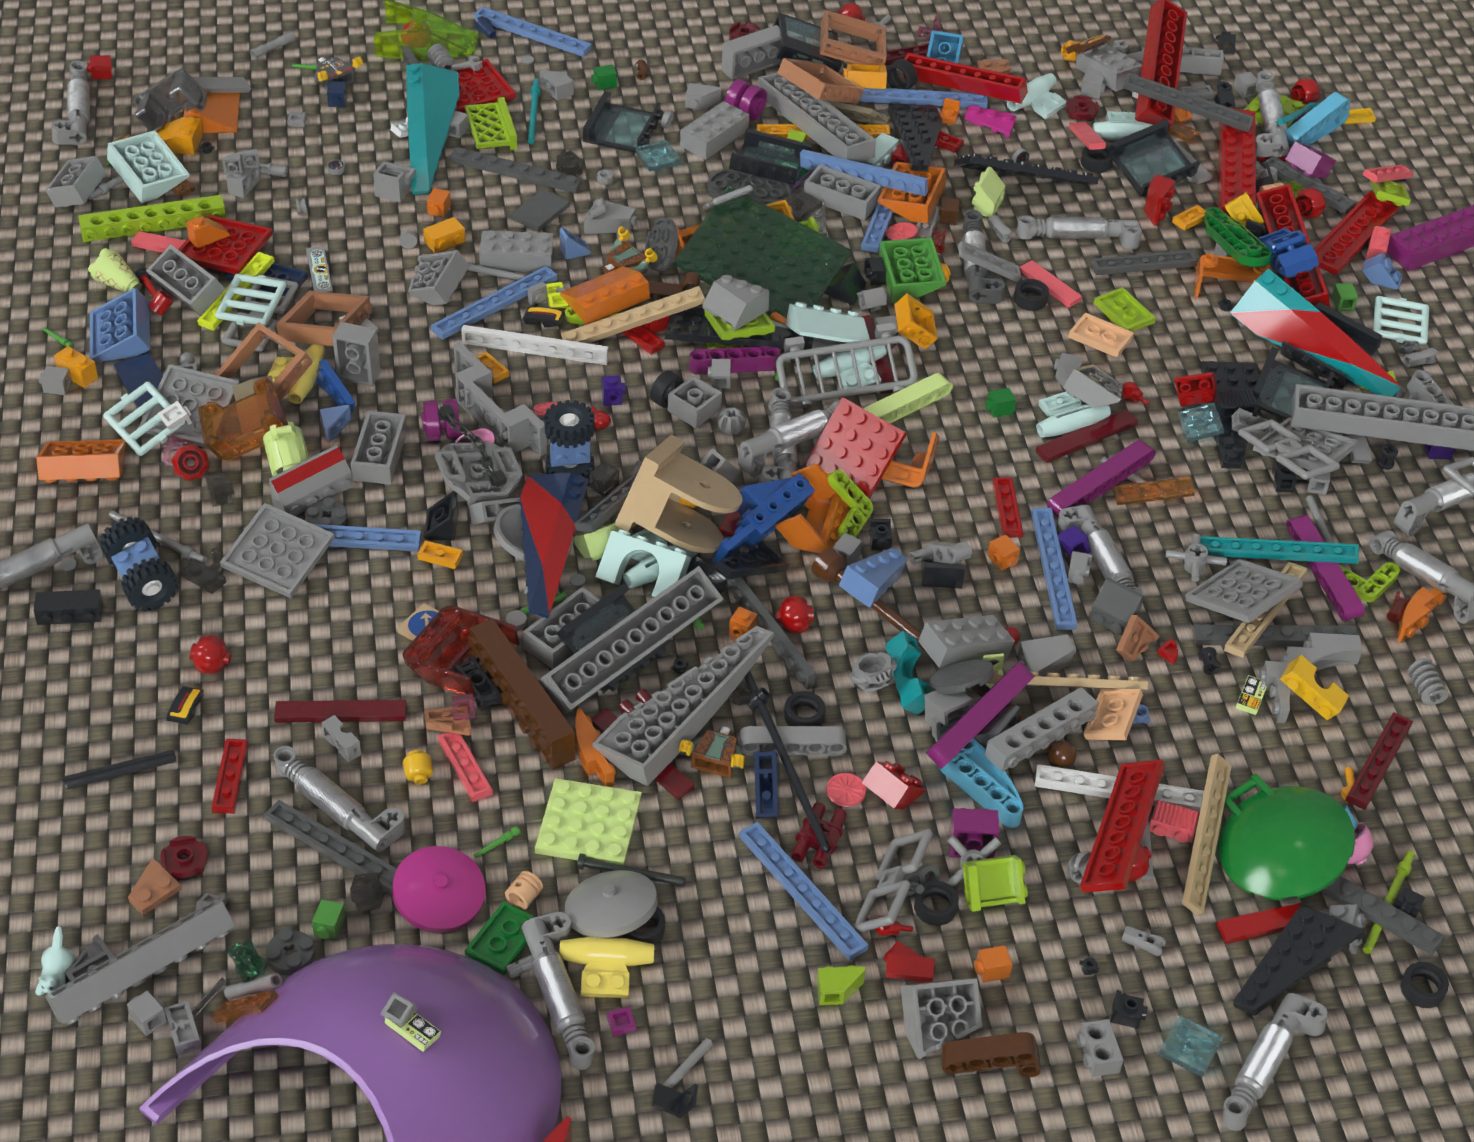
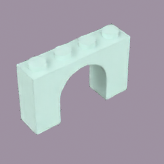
M619 529L618 532L611 531L595 577L620 585L628 561L636 554L643 552L652 553L659 563V575L652 596L656 597L686 575L691 558L686 555L684 550L675 548L672 551L667 549L668 545L656 541L654 545L648 543V538L638 535L636 539L630 537L631 533Z

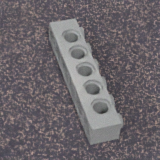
M1080 687L988 740L984 755L1002 772L1009 767L1013 768L1019 761L1030 758L1036 751L1047 748L1053 741L1062 739L1070 731H1076L1082 724L1094 720L1097 715L1096 711L1099 702Z

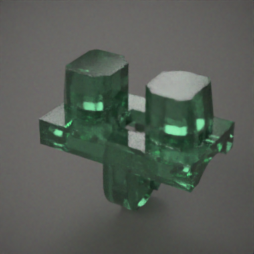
M247 939L243 944L235 942L227 950L243 982L253 981L256 977L266 972L265 968L267 965L264 959L258 955L251 940Z

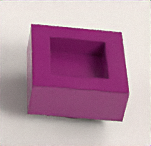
M630 1006L607 1012V1020L613 1037L636 1032V1024Z

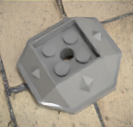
M475 442L478 447L481 445L480 442ZM484 442L487 455L492 458L493 470H502L505 474L507 483L500 487H493L489 481L490 475L482 468V455L472 443L447 444L441 450L436 451L435 459L445 484L452 491L458 493L459 502L508 499L522 478V471L512 448L500 447L493 443ZM489 459L488 461H484L485 467L486 465H490Z

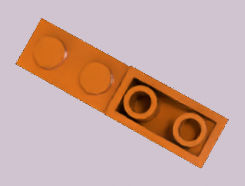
M1422 587L1418 590L1405 609L1399 625L1397 641L1401 643L1407 637L1411 638L1419 628L1423 629L1429 622V613L1437 604L1441 605L1445 601L1446 593L1436 588L1429 591Z
M580 708L577 710L575 718V741L580 762L588 776L596 773L604 786L611 787L614 785L616 770L613 764L608 763L606 757L593 747L592 743L601 733L599 730H595L589 715H585Z

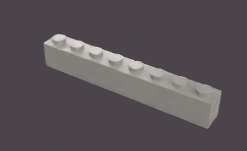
M215 899L45 995L57 1021L62 1024H72L81 1018L80 1015L84 1012L97 1010L103 1005L102 1002L105 1000L118 998L124 994L123 990L130 986L136 987L145 982L147 976L163 972L167 969L166 965L173 961L177 963L188 957L187 953L194 949L198 951L209 945L208 941L215 937L219 939L229 934V929L235 927L223 901Z

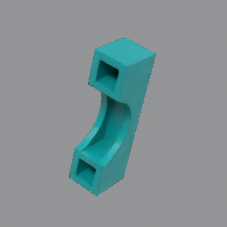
M902 631L887 642L885 647L887 654L894 658L897 663V667L894 670L896 689L901 698L900 704L904 710L918 715L925 710L924 695L933 690L928 683L919 678H913V669L921 655L917 638Z

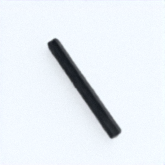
M168 750L67 775L64 777L65 787L70 789L175 763L174 750Z

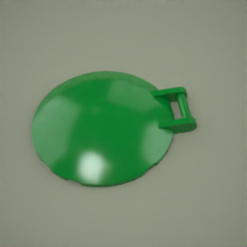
M1256 773L1250 776V780L1226 794L1224 807L1231 814L1224 822L1219 834L1218 854L1221 865L1229 879L1245 892L1264 896V899L1283 901V898L1296 896L1299 899L1325 889L1345 871L1346 864L1350 857L1353 856L1355 848L1354 827L1346 810L1329 795L1315 789L1300 786H1284L1270 789ZM1254 787L1259 790V792L1237 806L1233 802V800Z

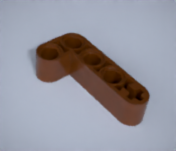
M695 272L687 273L684 277L683 285L648 281L650 299L648 300L657 301L697 286L700 287V276Z
M1029 1032L949 1041L941 1046L942 1070L949 1074L1017 1066L1019 1074L1023 1077H1036L1041 1072L1039 1048L1035 1036Z

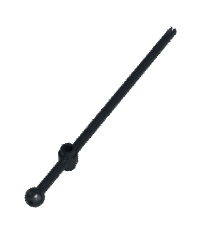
M749 670L744 677L751 692L750 699L746 703L751 710H759L822 851L828 853L830 845L766 707L770 693L763 687L758 689Z

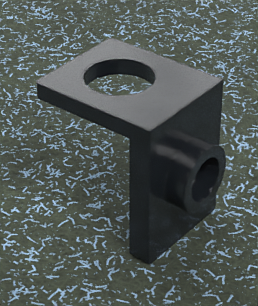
M1221 32V34L1217 35L1216 40H1219V50H1223L1224 54H1235L1236 35L1231 34V32ZM1225 41L1231 43L1232 47L1230 50L1223 48Z
M1268 162L1265 164L1269 176L1256 180V193L1259 192L1261 186L1274 184Z
M1250 219L1246 221L1245 227L1257 238L1267 235V233L1263 232V225Z
M657 1083L654 1087L652 1106L681 1118L696 1106L698 1085L693 1084L685 1092L681 1093ZM691 1095V1099H690L689 1103L687 1104V1100H688L689 1096Z

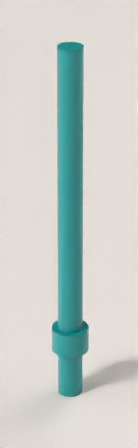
M537 78L533 80V86L531 87L529 144L535 142L538 96L541 92L540 80Z
M1311 102L1306 107L1278 119L1277 123L1283 125L1311 111L1320 102Z

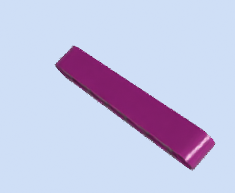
M1141 439L1135 441L1051 497L1047 503V508H1052V512L1059 517L1060 511L1064 508L1089 504L1154 459L1156 451Z
M1307 514L1287 520V529L1294 541L1324 542ZM1306 561L1343 622L1364 616L1363 604L1338 563Z
M1019 661L926 754L942 769L1035 676Z

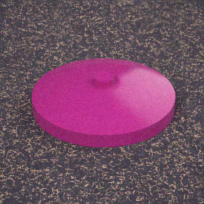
M444 846L425 847L408 855L398 866L392 884L393 901L401 916L413 926L432 933L453 932L472 922L482 908L486 891L485 880L477 864L466 854Z

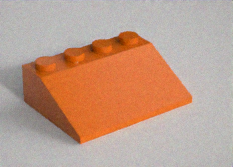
M207 93V102L202 111L193 108L186 112V107H184V117L201 118L203 133L238 132L240 93Z
M896 162L892 170L928 178V193L926 196L884 187L877 202L911 222L928 224L946 186V168L929 166L928 171H911L908 163Z
M624 266L560 292L561 297L586 325L650 299L648 280L639 271Z
M124 439L46 442L36 457L38 479L45 480L48 483L56 482L58 479H65L66 482H74L77 479L95 481L98 478L116 480L123 473L127 443Z

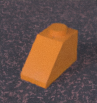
M204 216L195 217L186 222L189 240L197 248L230 236L229 232L221 224Z

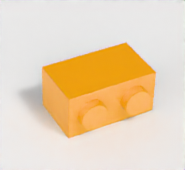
M455 217L423 229L424 243L434 253H439L466 242L465 228Z
M67 346L54 355L56 367L68 368L71 381L81 387L86 388L98 379L95 361L73 348Z

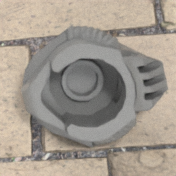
M883 652L878 654L867 653L860 656L857 662L854 663L850 675L852 684H858L868 694L894 683V670L897 667V663L894 658Z

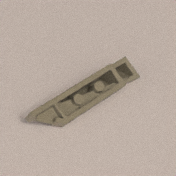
M827 101L852 121L873 125H887L890 116L871 108H865L853 103Z

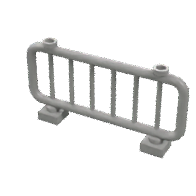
M895 322L876 325V339L803 350L805 344L803 336L787 338L784 341L785 353L781 354L776 361L780 388L788 390L783 363L790 359L796 360L803 396H791L789 403L801 404L802 408L812 407V402L887 390H893V393H896L914 384L918 375L909 340L902 336H894L896 331ZM900 343L904 346L910 371L909 379L898 381L890 344ZM887 345L895 382L880 384L872 347ZM869 348L876 385L862 387L854 350ZM850 350L858 387L843 390L836 352ZM832 353L840 390L825 392L817 355ZM814 356L821 393L807 395L799 358Z

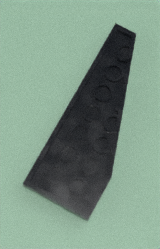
M888 104L887 111L910 170L928 171L942 127V119L937 107L933 105L919 106L917 104Z
M975 153L961 156V158L954 160L955 167L984 172L989 166L995 172L1000 170V174L1016 173L1017 176L1038 179H1050L1053 177L1054 181L1069 180L1071 183L1096 185L1099 177H1093L1092 173L1084 172L1081 175L1077 174L1075 170L1061 171L1062 168L1058 167L1046 169L1045 165L1036 164V166H1030L1028 162L1014 163V160H998V157L993 156L981 158V154Z
M703 308L687 309L671 315L665 330V340L784 348V341L787 338L803 336L792 329L775 326V332L766 335H752L748 338L739 337L732 340H721L706 318ZM803 336L805 342L804 350L812 349L814 337Z
M1201 361L1200 365L1201 374L1215 373L1219 392L1252 389L1253 391L1259 377L1256 363ZM1213 402L1208 403L1221 468L1240 469L1248 441L1239 436L1237 431L1232 430V418L1219 419Z

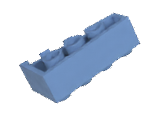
M890 548L850 564L846 567L839 586L868 608H871L874 602H877L880 596L900 578L908 558L902 555L898 549Z

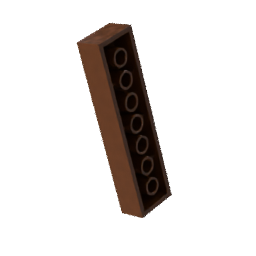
M493 618L470 627V637L468 638L471 646L470 657L476 659L483 672L492 684L496 686L502 698L501 703L507 705L511 717L514 720L517 719L523 734L529 736L532 747L534 749L537 748L540 752L542 761L545 764L548 763L552 770L574 761L575 731Z

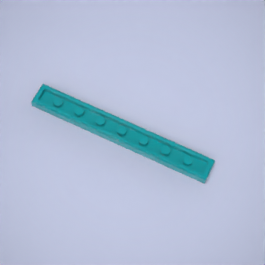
M1201 536V545L1207 548L1209 556L1358 564L1359 544Z

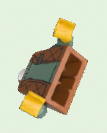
M621 226L618 229L620 237L615 240L607 255V265L603 267L604 274L622 266L639 271L641 274L648 272L649 263L657 261L658 255L652 248H648L645 251V255H643L627 241L623 242L629 239L631 235L628 229L625 232V228Z
M721 727L719 732L709 730L704 736H700L692 742L689 740H681L678 751H683L688 756L692 754L691 768L727 778L732 777L733 766L744 769L745 756L741 748L736 745L737 739L731 736L732 731L728 727Z

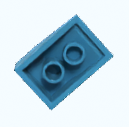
M932 30L927 57L959 64L964 35Z

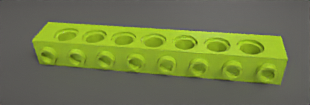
M222 195L84 214L78 215L83 242L136 235L138 231L151 233L187 227L186 222L195 217H206L209 214L226 218Z

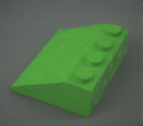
M932 237L880 241L879 257H883L885 264V282L892 303L899 301L906 293L917 299L946 285Z

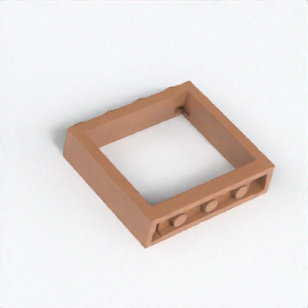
M825 10L820 24V54L853 64L884 65L887 58L886 27ZM828 28L876 41V52L829 39Z
M783 58L777 72L819 100L858 104L864 91L862 87L823 63Z
M308 291L276 324L279 336L289 342L334 346L332 336L339 324L345 322L360 326L372 313V304H370L369 296ZM317 309L348 312L335 327L303 324Z
M258 323L214 375L231 379L267 336L295 354V357L273 382L279 404L313 361L306 352Z

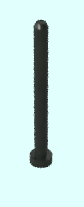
M582 853L579 854L577 869L583 870L584 867L603 871L627 870L640 873L653 881L679 886L686 884V879L681 876L586 858V854Z

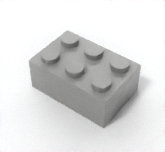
M97 156L67 160L45 191L55 207L83 205L102 181L106 172Z
M341 322L332 336L337 376L340 380L373 386L381 373L377 329Z

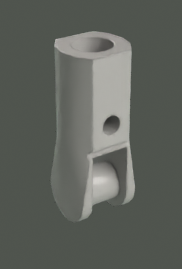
M998 215L991 216L988 219V225L997 234L1001 242H1009L1011 230Z
M1429 348L1420 352L1405 354L1404 363L1407 367L1433 364L1436 362L1435 356H1437L1438 351L1434 348Z
M1126 926L1121 940L1155 956L1162 954V947L1166 944V940L1161 936L1148 934Z

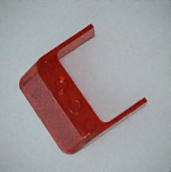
M450 605L442 608L403 651L402 655L405 664L428 684L473 699L475 693L471 678L452 672L453 665L458 664L471 650L468 640L470 637V627L492 618L457 606ZM493 618L511 645L518 647L520 642L516 625Z

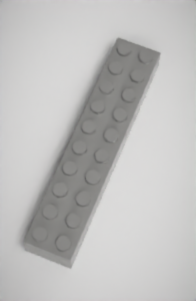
M777 72L758 77V86L767 92V103L803 132H806L809 137L834 157L856 162H864L875 158L876 139L826 100L815 98Z
M1299 384L1295 386L1292 398L1291 426L1474 451L1473 407Z
M698 566L548 672L538 682L564 716L721 602L723 597L700 566Z

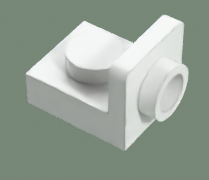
M178 401L157 413L169 431L184 421L188 425L192 424L189 418L191 416L190 411L186 406L182 407Z

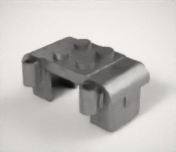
M180 68L136 97L134 103L138 107L135 117L150 132L158 131L164 127L165 123L174 121L175 117L173 114L186 107V112L193 108L198 111L204 110L207 102V92L184 68Z

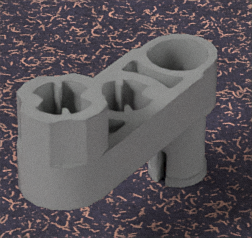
M967 541L959 543L935 542L924 546L923 549L910 552L909 557L913 556L914 558L909 560L913 565L925 560L954 564L971 558L972 549Z

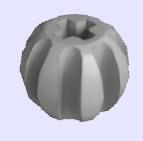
M736 407L725 408L719 414L717 420L719 429L729 436L738 435L744 430L746 425L744 413Z
M1090 852L1076 853L1068 862V875H1070L1073 882L1079 885L1083 878Z

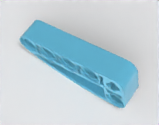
M1338 92L1332 93L1287 129L1288 143L1292 146L1294 142L1309 145L1337 129L1349 116L1350 100Z
M973 738L940 771L983 808L998 810L999 821L1003 825L1015 828L1019 826L1024 806L1021 798L1006 772L998 769L984 755L986 749Z

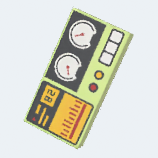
M1248 675L1236 708L1256 715L1267 688L1264 682H1260V679Z
M416 1012L403 1027L385 1018L386 1025L422 1052L431 1046L441 1035L440 1030Z

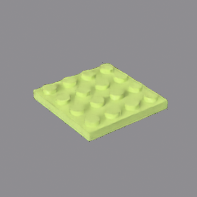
M555 778L535 845V853L578 860L579 854L582 853L586 854V858L625 865L642 792Z

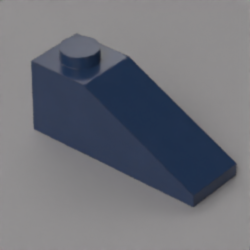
M776 751L754 752L756 818L779 817V755Z

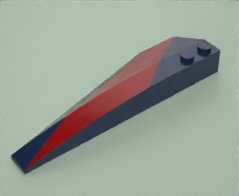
M573 473L527 475L519 500V505L521 506L520 517H522L523 554L526 563L524 567L527 575L526 586L528 587V612L547 619L552 609L575 531L574 523L578 520L589 479Z

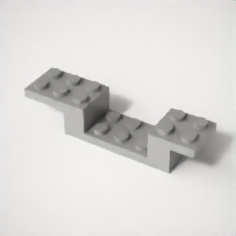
M461 342L454 344L457 403L483 428L491 430L495 440L502 447H510L513 453H516L530 446L540 457L546 455L548 441L545 434L544 421L540 420L535 412L530 410L525 404L506 413L502 408H499L493 400V373L490 368H487Z

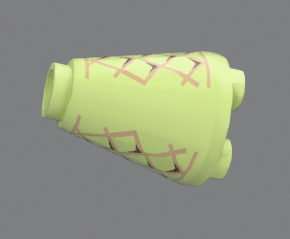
M102 249L97 260L88 268V271L91 272V277L95 281L126 293L135 287L138 290L141 288L139 279L121 255L114 249Z

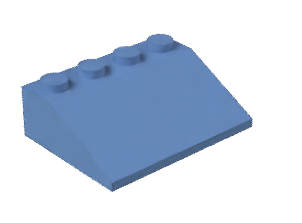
M136 287L90 311V359L95 362L134 358L150 350L149 301Z

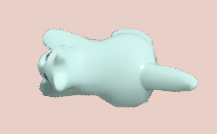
M57 926L55 929L52 946L43 952L41 958L43 969L41 977L38 978L39 983L35 991L38 996H42L44 993H51L65 985V972L77 961V956L71 950L62 946L63 933L60 926Z

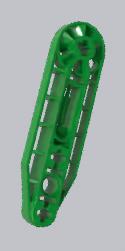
M1206 208L1204 214L1206 233L1235 261L1249 267L1270 264L1272 258L1271 250L1242 223L1229 217L1220 208Z

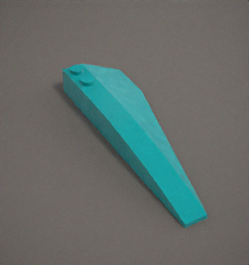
M419 63L406 65L410 168L416 170V175L411 180L413 195L430 193L435 178L434 174L438 168V161L442 156L441 151L445 146L450 130V122L453 119V113L457 107L456 103L460 97L458 72Z

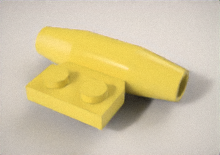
M311 344L306 350L313 363L288 392L287 398L291 403L300 404L313 388L317 379L319 361L324 359L325 347L323 345ZM276 357L267 376L272 375L274 382L294 357Z
M583 937L560 940L559 954L564 961L586 965L582 971L581 997L628 999L629 972L626 967L654 963V944L627 938Z

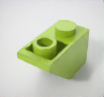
M827 966L818 968L816 982L819 1005L844 1004L864 984L865 966Z

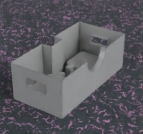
M1238 408L1232 415V430L1238 432L1239 429L1267 421V419L1259 416L1255 418L1252 416V413ZM1270 427L1251 434L1256 438L1261 439L1263 436L1269 433L1272 430V428Z
M333 715L322 722L323 736L333 747L338 749V752L349 763L361 756L360 741L351 732L343 733L340 730L343 723Z
M188 1000L165 1007L164 1010L177 1056L202 1049Z

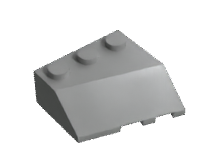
M458 250L418 256L419 265L415 266L414 271L416 275L411 280L408 293L433 306L447 304L454 290L457 289L459 282L465 276L469 264Z
M723 275L713 282L703 303V308L714 316H720L722 322L725 324L730 323L731 328L737 330L769 310V290L759 285L747 283L745 280L735 279L730 275Z
M1092 364L1074 368L1063 388L1067 390V394L1071 397H1078L1091 407L1096 408L1118 403L1121 400L1123 384Z
M977 978L900 985L905 1034L918 1059L927 1056L928 1053L940 1049L944 1043L959 1039L982 1027Z

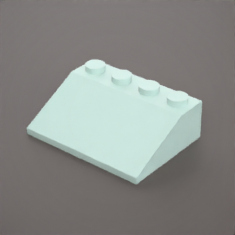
M155 130L108 143L107 160L141 203L159 198L190 176Z
M802 302L789 304L785 325L799 335L846 343L870 340L864 318L859 316L858 312L848 310V313H843L838 308L825 310L824 306L820 305L807 307V304Z

